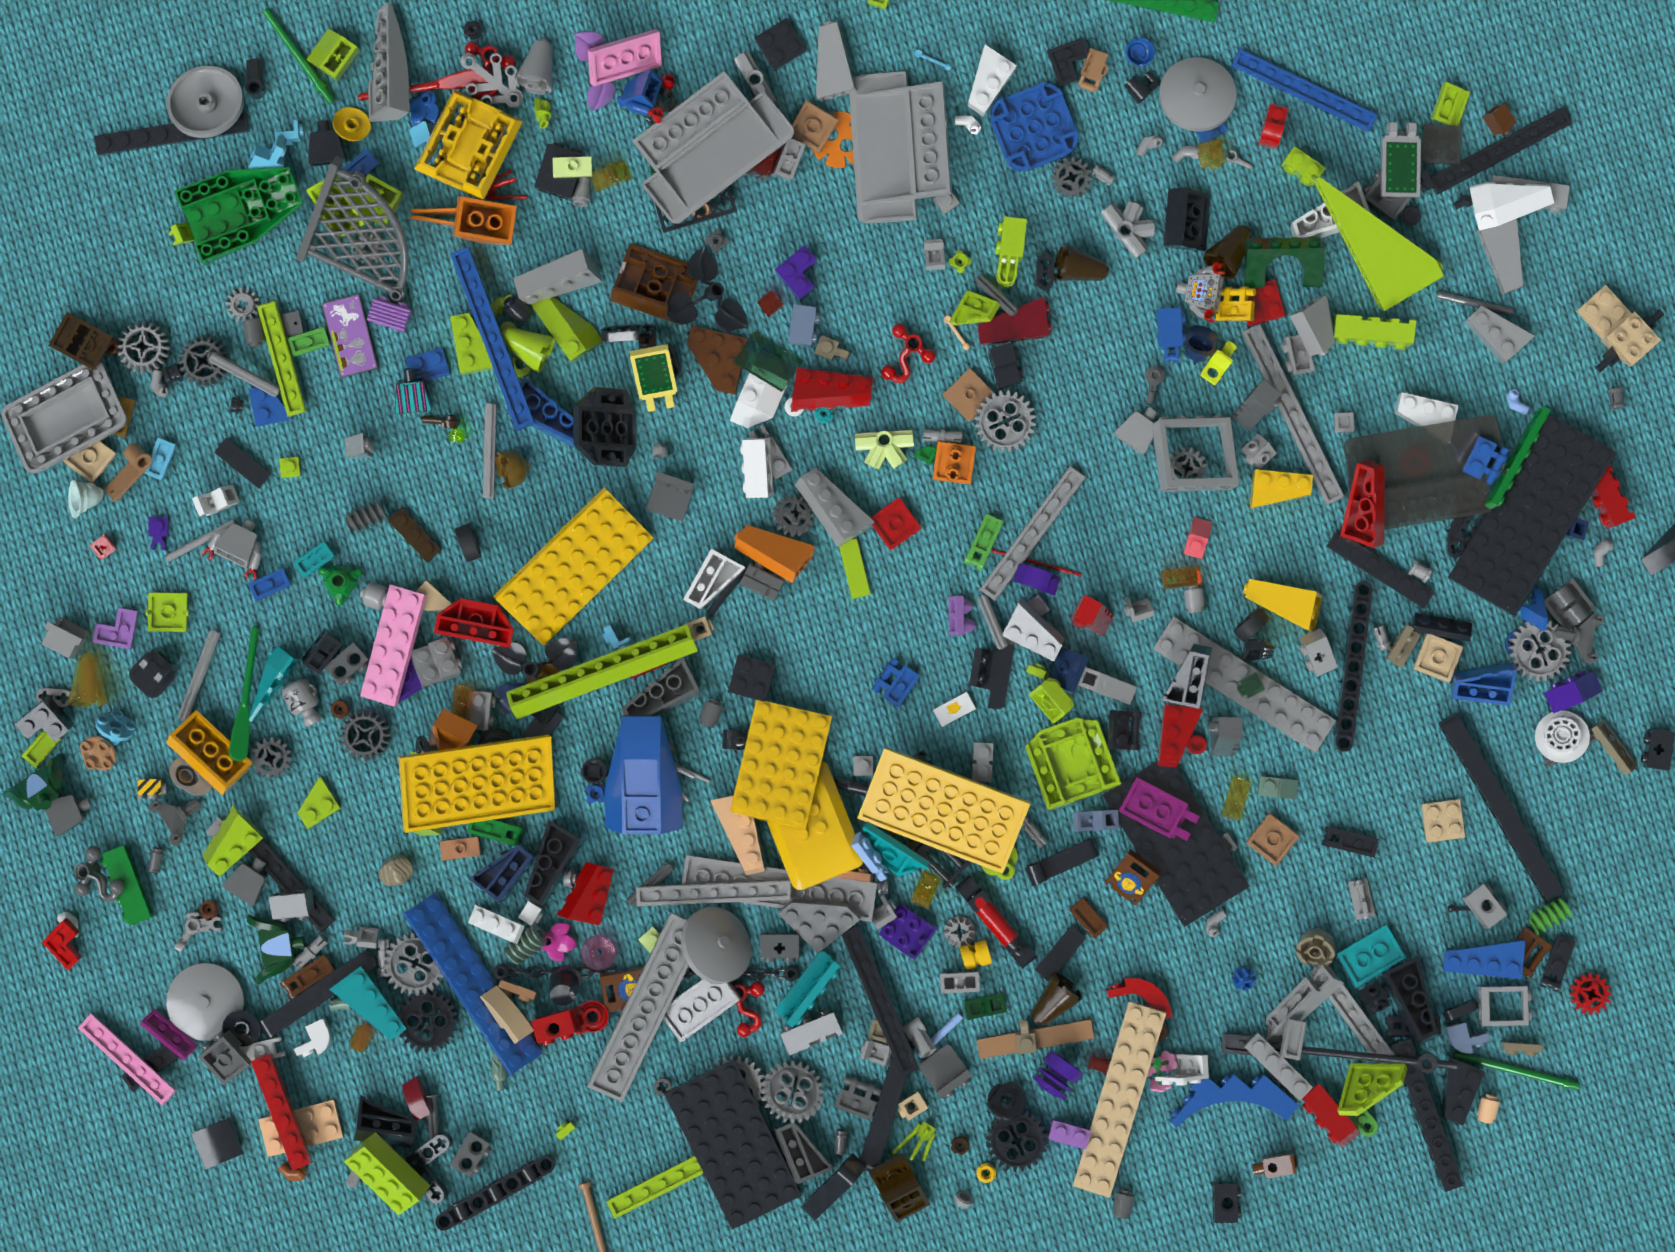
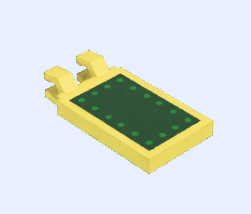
M668 344L629 351L639 399L646 400L648 412L656 411L654 398L665 396L667 408L675 407L673 395L677 392V386Z

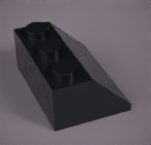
M1173 188L1168 190L1163 246L1180 250L1206 251L1211 194L1189 188Z

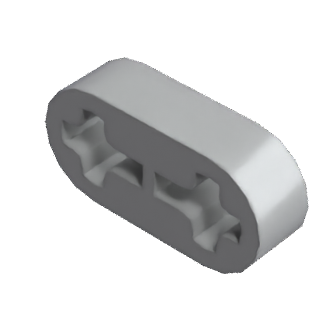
M41 688L36 693L38 703L43 699L41 694L43 695L45 691H47V695H53V700L59 707H68L74 701L72 692L68 690ZM66 693L69 701H65V704H63L62 700H57V696H63Z

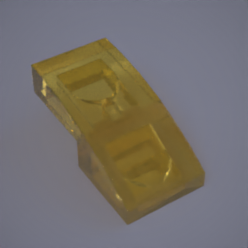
M1232 777L1223 806L1222 817L1236 821L1241 820L1251 785L1250 781Z

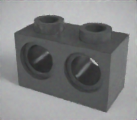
M353 642L326 665L325 669L339 685H348L355 679L353 677L358 671L361 673L368 667L370 659ZM358 653L361 660L358 664H353L351 657L353 654ZM340 666L346 669V674L343 677L337 675V669Z
M471 1130L450 1166L469 1177L473 1173L476 1175L482 1166L479 1163L482 1157L486 1158L492 1149L489 1146L491 1141ZM474 1141H479L482 1144L481 1151L473 1149L472 1144ZM463 1159H471L472 1167L466 1168L462 1163Z

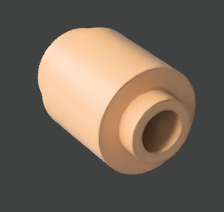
M1486 1094L1485 1097L1481 1096L1477 1112L1479 1121L1493 1124V1121L1496 1120L1500 1105L1497 1096Z

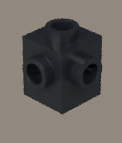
M1379 981L1358 991L1360 1000L1369 1016L1390 1006L1388 998L1391 996L1386 987L1382 988Z

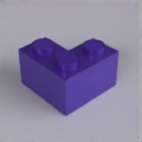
M804 245L775 269V273L799 301H802L815 290V287L804 273L817 263V259Z
M1583 670L1565 679L1566 683L1561 684L1558 681L1551 684V689L1544 692L1554 714L1583 703L1603 692L1594 670L1587 673Z

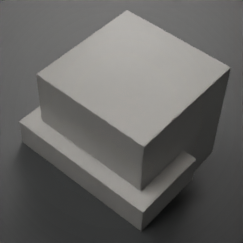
M58 617L55 624L47 622L44 629L48 630L42 645L67 658L75 659L85 643L89 631Z

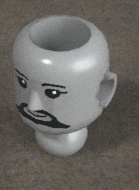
M299 679L282 689V696L288 706V710L296 716L301 714L305 726L310 727L321 721L320 714L314 709L318 704L317 690L307 679Z

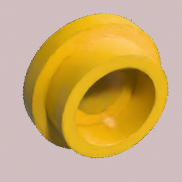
M983 1163L977 1168V1177L984 1183L991 1182L996 1176L994 1166L989 1163ZM988 1169L990 1174L984 1176L982 1174L983 1170Z

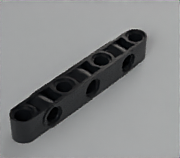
M550 1154L543 1155L453 1204L437 1216L435 1220L436 1227L441 1231L449 1230L535 1183L553 1171L556 1166L555 1158ZM549 1159L552 1167L545 1169L542 1166V1160ZM508 1179H516L518 1186L515 1188L510 1187ZM474 1198H482L484 1205L481 1207L476 1206ZM442 1216L448 1217L450 1224L447 1226L442 1225L440 1218Z

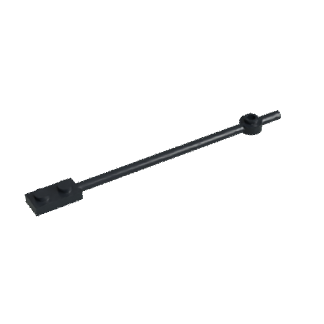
M1223 1032L1221 1052L1252 1055L1244 1045L1254 1035ZM1269 1043L1277 1052L1281 1051L1282 1044ZM1302 1046L1301 1054L1418 1065L1419 1069L1425 1073L1433 1072L1436 1067L1457 1069V1061L1437 1060L1436 1056L1430 1052H1424L1418 1058ZM1430 1059L1431 1063L1425 1064L1424 1060Z

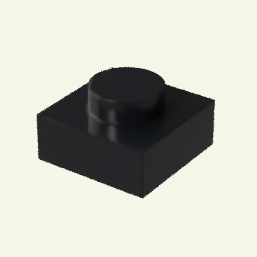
M1427 170L1420 172V190L1424 194L1435 187Z

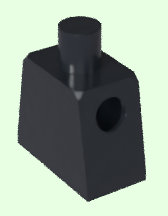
M329 120L318 121V132H312L309 136V165L311 167L330 165L336 156L344 159L343 163H346L347 158L340 136L335 130H330Z

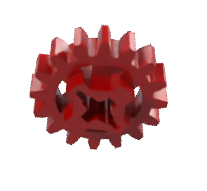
M1587 973V977L1584 974H1580L1581 979L1574 978L1573 980L1576 984L1569 986L1573 989V992L1568 993V995L1573 996L1570 1003H1576L1574 1008L1576 1010L1581 1008V1013L1583 1014L1588 1011V1015H1592L1593 1010L1599 1014V1008L1606 1009L1605 1002H1611L1607 999V996L1612 995L1611 992H1607L1610 985H1604L1606 979L1602 978L1599 980L1600 975L1595 974L1594 977L1592 973ZM1590 981L1588 985L1581 987L1584 982ZM1599 985L1602 989V995L1598 990ZM1583 990L1591 991L1597 997H1591L1583 992ZM1578 993H1580L1582 997L1581 1002L1579 1001ZM1600 1001L1595 1006L1590 1007L1593 1002Z

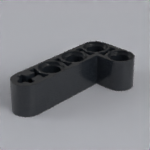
M1089 838L1024 867L1031 886H1035L1053 876L1100 856V853L1093 838Z
M852 1153L839 1169L801 1205V1208L815 1221L855 1183L867 1166Z

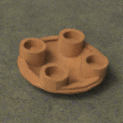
M91 736L80 744L81 755L86 768L103 771L114 766L116 752L106 739Z

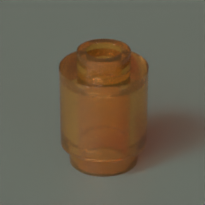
M365 1023L357 1025L349 1041V1047L360 1053H363L365 1049L367 1050L375 1033L372 1031L373 1027Z

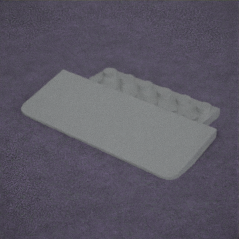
M724 71L661 119V123H655L632 142L656 172L641 183V186L668 220L677 224L684 221L788 142L794 135V129L764 91L748 102Z
M906 71L856 76L854 81L857 92L850 93L849 95L858 218L866 224L918 220L916 199L952 194L944 83L941 81L909 86L908 73Z

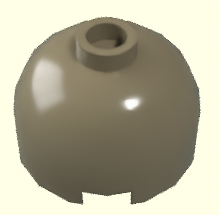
M1311 929L1301 935L1297 943L1296 954L1305 965L1309 963L1317 965L1316 968H1320L1322 965L1326 967L1332 963L1335 956V941L1327 931Z

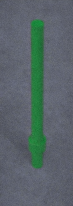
M266 8L263 10L264 16L315 85V90L318 94L321 93L329 105L332 104L335 100L327 90L328 87L325 82L319 79L270 9Z

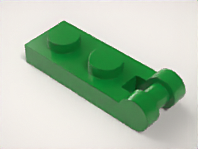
M487 820L469 823L467 832L517 846L520 844L519 839L520 835L524 832V828L497 820ZM508 830L513 831L512 839L506 837Z

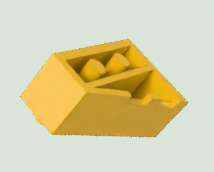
M1255 469L1252 474L1249 509L1311 495L1313 475Z

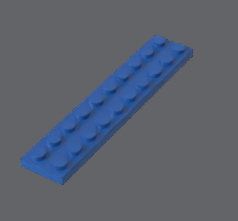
M436 892L403 913L509 1075H512L543 1054L530 1034L514 1044L504 1028L501 1029L480 996L495 986L498 987V985Z

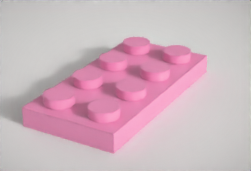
M654 29L588 49L590 84L597 86L661 67L660 32Z

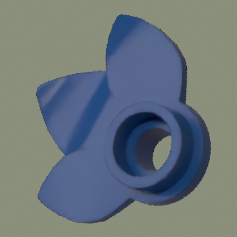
M425 91L420 97L414 98L409 102L410 119L414 126L420 124L425 118L433 124L436 123L440 109L437 106V97L433 92Z

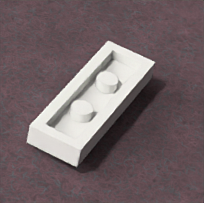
M478 905L474 906L468 922L518 944L524 929V925Z

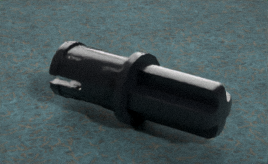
M833 777L837 788L848 791V794L854 793L866 797L870 785L856 782L854 779L850 781Z

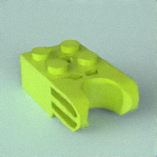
M1004 216L1003 221H999L997 236H1001L1000 241L997 240L995 255H999L996 282L1001 288L1008 289L1012 287L1016 280L1018 262H1021L1023 258L1027 219Z

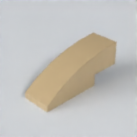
M497 986L480 996L501 1029L504 1028L514 1044L534 1031L520 1010Z

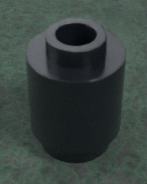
M509 296L503 302V310L515 322L523 324L530 318L531 312L529 308L517 296Z

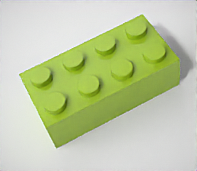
M376 1132L358 1144L344 1160V1163L398 1215L419 1202L430 1187Z

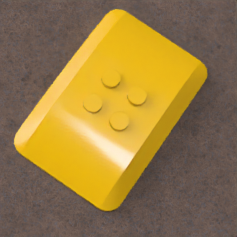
M822 761L806 830L767 821L791 884L797 890H805L854 870L864 863L852 847L853 839L856 836L829 766Z

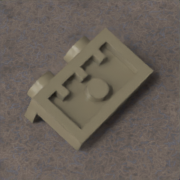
M1404 625L1384 659L1400 668L1403 667L1419 640L1420 634L1414 632V628Z

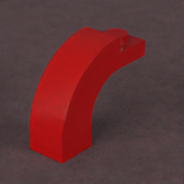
M1126 977L1123 978L1125 986L1117 983L1110 985V989H1106L1108 998L1137 994L1146 1000L1149 1007L1167 1012L1165 1018L1172 1017L1170 1005L1163 992L1147 980Z

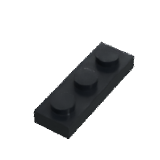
M1416 612L1414 614V632L1469 642L1471 640V622Z

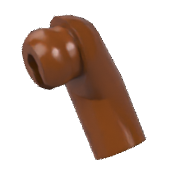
M283 1163L278 1168L289 1181H302L307 1175V1170L304 1167L292 1171L286 1163Z

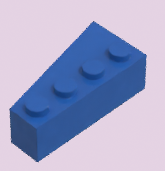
M524 376L520 384L535 421L532 427L576 448L573 440V417Z
M1525 939L1445 950L1443 971L1522 979Z

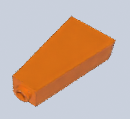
M746 525L742 531L739 530L734 537V540H736L734 549L791 583L796 580L812 559L815 550L813 545Z

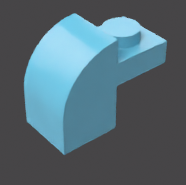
M277 135L271 149L256 144L249 157L248 169L283 168L286 146H284L285 138Z

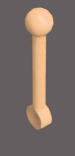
M945 316L944 322L949 324L963 344V349L969 350L970 344L964 341L955 326L949 322L951 317Z

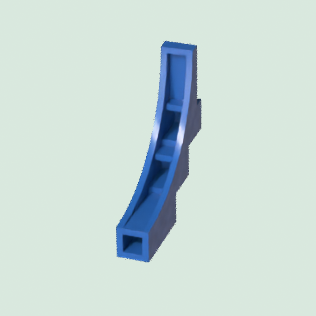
M1231 1073L1230 1075L1226 1074L1220 1080L1221 1085L1219 1087L1209 1078L1201 1079V1083H1191L1189 1087L1195 1092L1193 1094L1189 1093L1183 1099L1184 1104L1180 1109L1177 1107L1173 1110L1169 1121L1178 1127L1187 1117L1198 1110L1216 1103L1228 1101L1249 1102L1261 1105L1287 1120L1299 1105L1264 1074L1260 1076L1257 1074L1251 1080V1086L1248 1087Z

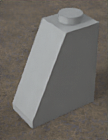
M1326 295L1312 299L1290 315L1310 356L1317 354L1323 356L1330 351L1329 348L1335 344Z

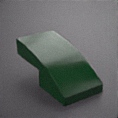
M1003 993L963 1001L967 1020L1007 1012Z

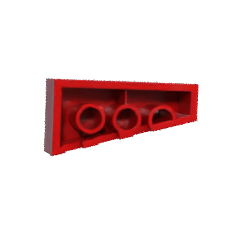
M1370 460L1357 463L1340 534L1341 537L1373 548L1384 545V465Z

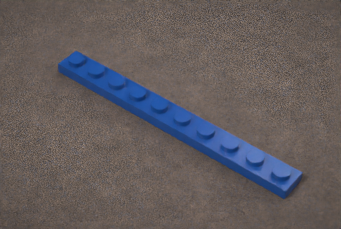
M465 247L450 253L515 428L519 431L535 424L534 418L469 247Z

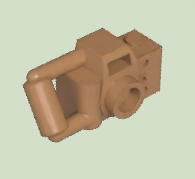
M1090 47L1078 82L1080 88L1091 92L1098 90L1102 77L1106 75L1108 66L1105 64L1108 57L1107 53ZM1085 78L1095 80V85L1084 81Z

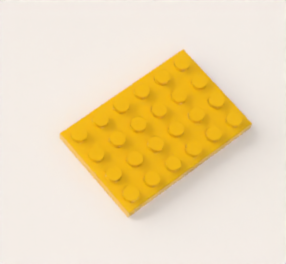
M756 700L730 813L806 830L832 716Z

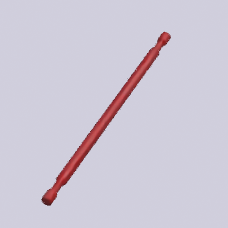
M992 549L993 553H999L1001 555H1005L1007 553L1004 551H998L997 549ZM1029 558L1025 560L1029 563L1074 574L1079 577L1082 574Z

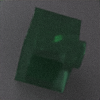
M1256 672L1237 681L1239 685L1237 690L1241 697L1245 696L1246 699L1265 690Z

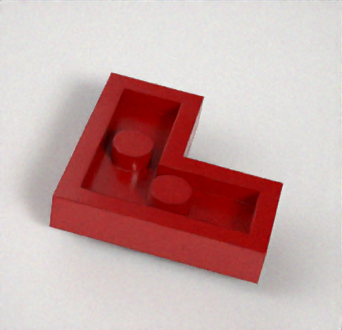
M65 918L42 943L67 970H70L82 958L81 954L70 944L80 931L68 918Z

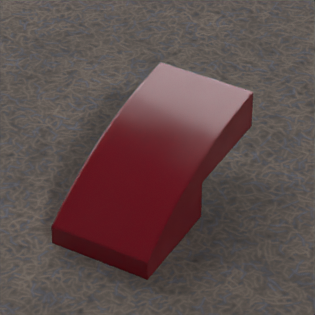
M419 1076L402 1084L407 1105L416 1121L434 1112L425 1097V1094L428 1092Z

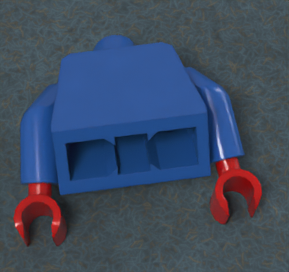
M649 69L626 83L623 94L617 97V102L619 106H625L632 113H639L645 116L651 115L655 123H661L660 116L664 117L662 109L656 107L651 110V108L655 105L661 84L664 83V88L671 90L674 88V78L670 74L660 77V75H656Z

